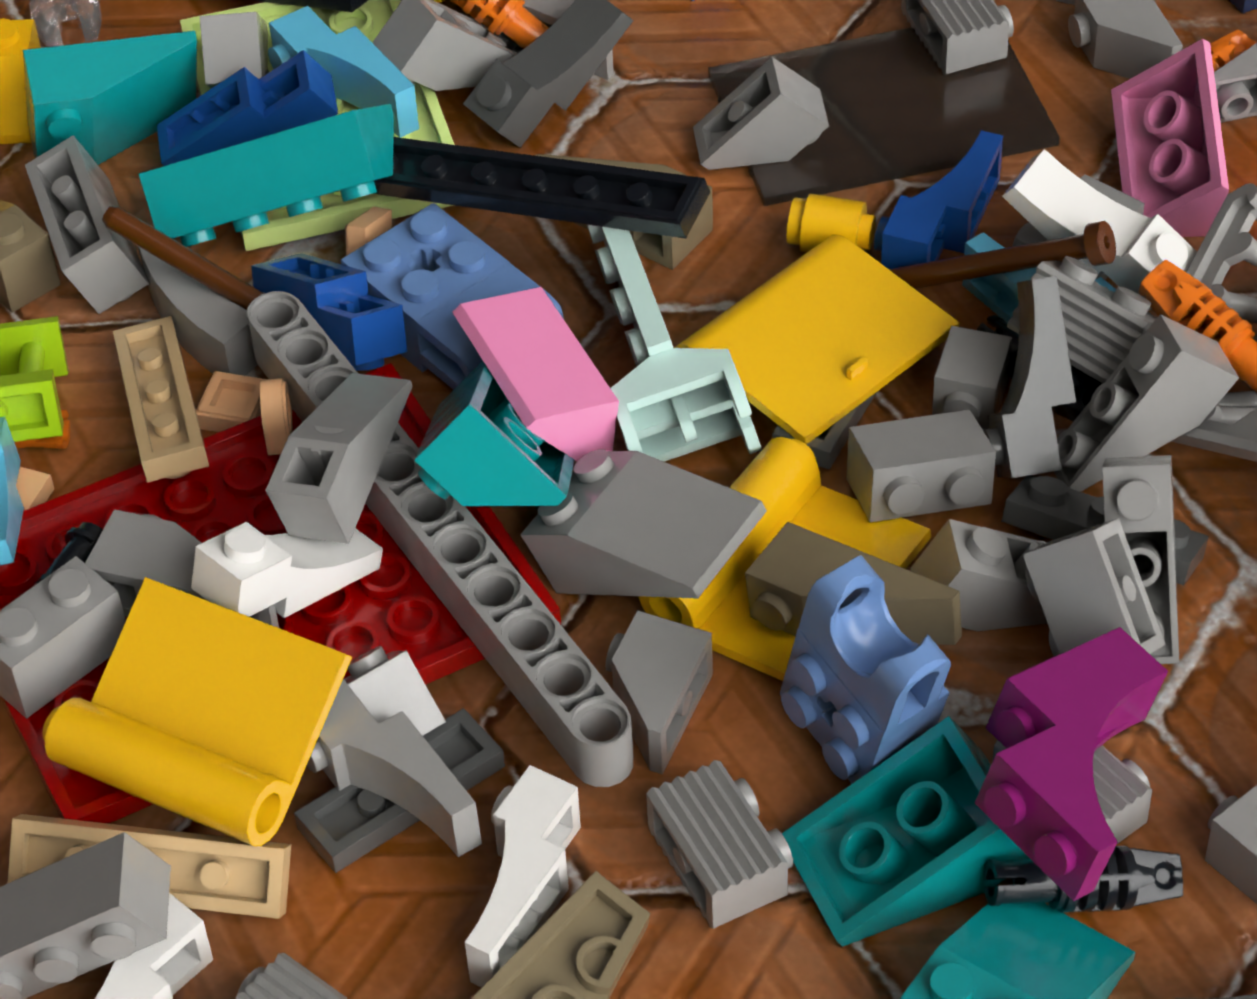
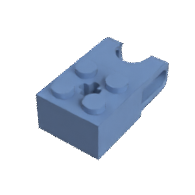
M434 202L341 259L342 265L366 271L369 295L403 305L407 352L401 355L421 372L429 369L453 390L483 360L452 312L461 303L541 287ZM543 289L564 319L559 303L550 293Z
M858 555L813 584L807 596L780 690L783 708L791 721L800 728L806 727L822 746L823 756L832 772L842 780L848 779L851 784L938 724L950 693L945 688L944 683L951 667V661L928 634L918 644L912 642L900 631L890 616L884 600V581L862 555Z

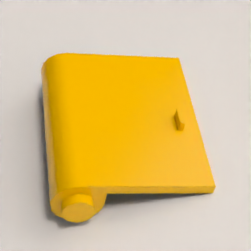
M833 234L674 348L729 349L748 402L792 437L807 445L948 338L951 326L959 327L960 322L849 239Z
M776 437L768 442L729 487L761 500L767 512L698 599L639 596V600L643 609L648 614L711 632L713 651L783 681L796 636L781 630H771L758 620L750 617L745 572L784 525L790 522L904 569L909 566L930 540L931 530L902 517L869 522L857 499L821 485L820 470L816 457L808 445L797 439Z
M145 577L91 702L82 698H71L51 711L43 727L45 751L47 757L55 763L247 844L262 846L276 834L285 818L352 657Z

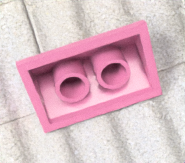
M1201 39L1111 89L1122 192L1145 203L1143 215L1152 218L1159 214L1182 237L1206 236L1229 193L1211 46L1208 41Z
M542 287L461 303L452 312L527 429L575 461H578L581 457L594 450L613 451L619 400Z

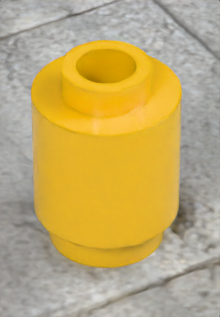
M811 193L807 199L794 197L787 223V243L800 245V251L807 253L822 241L835 234L849 239L861 249L870 250L875 234L876 216L867 214V204L864 201Z

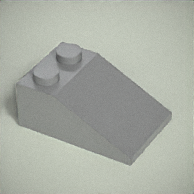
M599 449L587 453L576 462L573 468L574 472L571 475L567 497L558 506H539L537 516L520 535L556 593L698 599L767 510L761 500L639 451H606Z

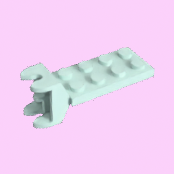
M587 225L593 244L604 241L605 247L595 250L605 283L617 282L619 285L618 288L609 291L620 324L625 326L633 323L634 326L633 329L624 332L637 367L610 388L619 400L617 420L627 450L639 451L665 462L742 436L749 454L761 451L762 448L750 417L752 411L729 349L673 348L671 338L630 231Z

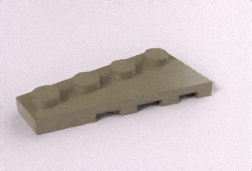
M595 871L471 999H609L648 927L651 913Z

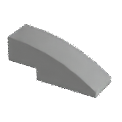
M138 247L141 263L149 282L147 286L151 299L161 318L172 316L180 345L211 373L219 371L246 376L258 364L254 356L247 310Z

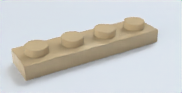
M172 316L114 330L113 335L147 483L163 478H180L193 470L208 467L209 462Z
M20 814L12 818L7 884L125 832L171 865L169 893L186 907L276 919L286 914L291 844L267 842L262 846H252L232 837Z

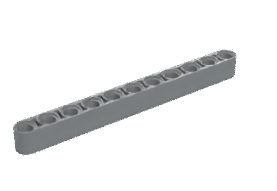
M272 291L261 294L248 306L247 319L256 362L268 379L283 378L284 381H287L292 410L302 422L351 373L358 374L300 300L294 295L283 291ZM398 423L365 504L575 775L585 784L594 787H610L621 783L630 775L634 766L632 723L628 708L469 510L451 495L447 499H442L425 485L418 475V471L422 467L414 461L419 448Z

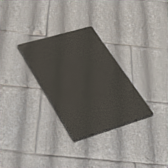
M912 27L708 68V76L718 97V103L723 101L771 57L820 88L829 127L821 133L819 138L814 143L803 148L789 161L747 166L748 173L754 181L764 206L793 201L794 197L807 198L810 193L822 195L955 167L972 147L981 130L1003 135L1002 157L1059 145L1060 136L1015 55L1009 40L1007 58L943 75L942 69L938 68L937 61L934 62L933 56L929 55L928 48H925L924 42L920 41L919 35H916L915 28L912 29Z

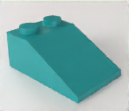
M195 31L23 50L27 120L35 158L74 135L97 165L156 133L157 124L196 99L197 37Z
M949 716L782 833L791 850L793 863L834 938L842 947L983 894L984 887H995L1005 879L983 880L984 867L989 859H997L999 861L1031 860L975 804L991 764L977 744Z
M1045 903L1001 904L1000 906H990L987 904L937 947L900 999H1107L1133 962L1135 951L1072 917L1050 908Z

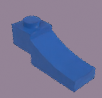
M304 50L260 79L243 67L157 124L161 164L166 166L337 115L338 109L332 75Z
M981 130L964 158L941 180L914 197L900 195L891 216H882L876 229L874 250L881 252L882 265L892 269L939 260L943 249L960 253L965 252V242L974 237L1000 180L1003 135Z
M304 253L251 265L253 286L264 293L283 291L298 298L356 371L380 368L385 364L384 358L407 352L403 305L369 295L366 271Z

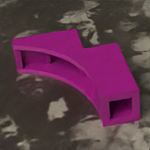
M1121 627L1007 678L985 727L1007 749L996 753L975 800V804L1073 901L1094 891L1118 843L1105 820L1098 802L1093 777L1094 752L1111 737L1146 719L1168 673L1166 668Z

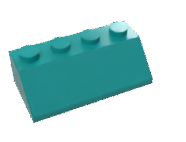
M391 103L356 109L139 173L154 227L172 239L179 237L181 244L188 247L216 239L213 227L226 223H233L235 233L269 224L267 212L286 206L289 217L321 209L323 205L320 196L340 191L342 200L345 202L376 193L377 189L374 181L393 176L394 113Z
M483 361L438 405L414 459L422 467L418 471L419 477L431 491L442 499H447L451 495L462 506H558L567 497L575 461L526 428Z

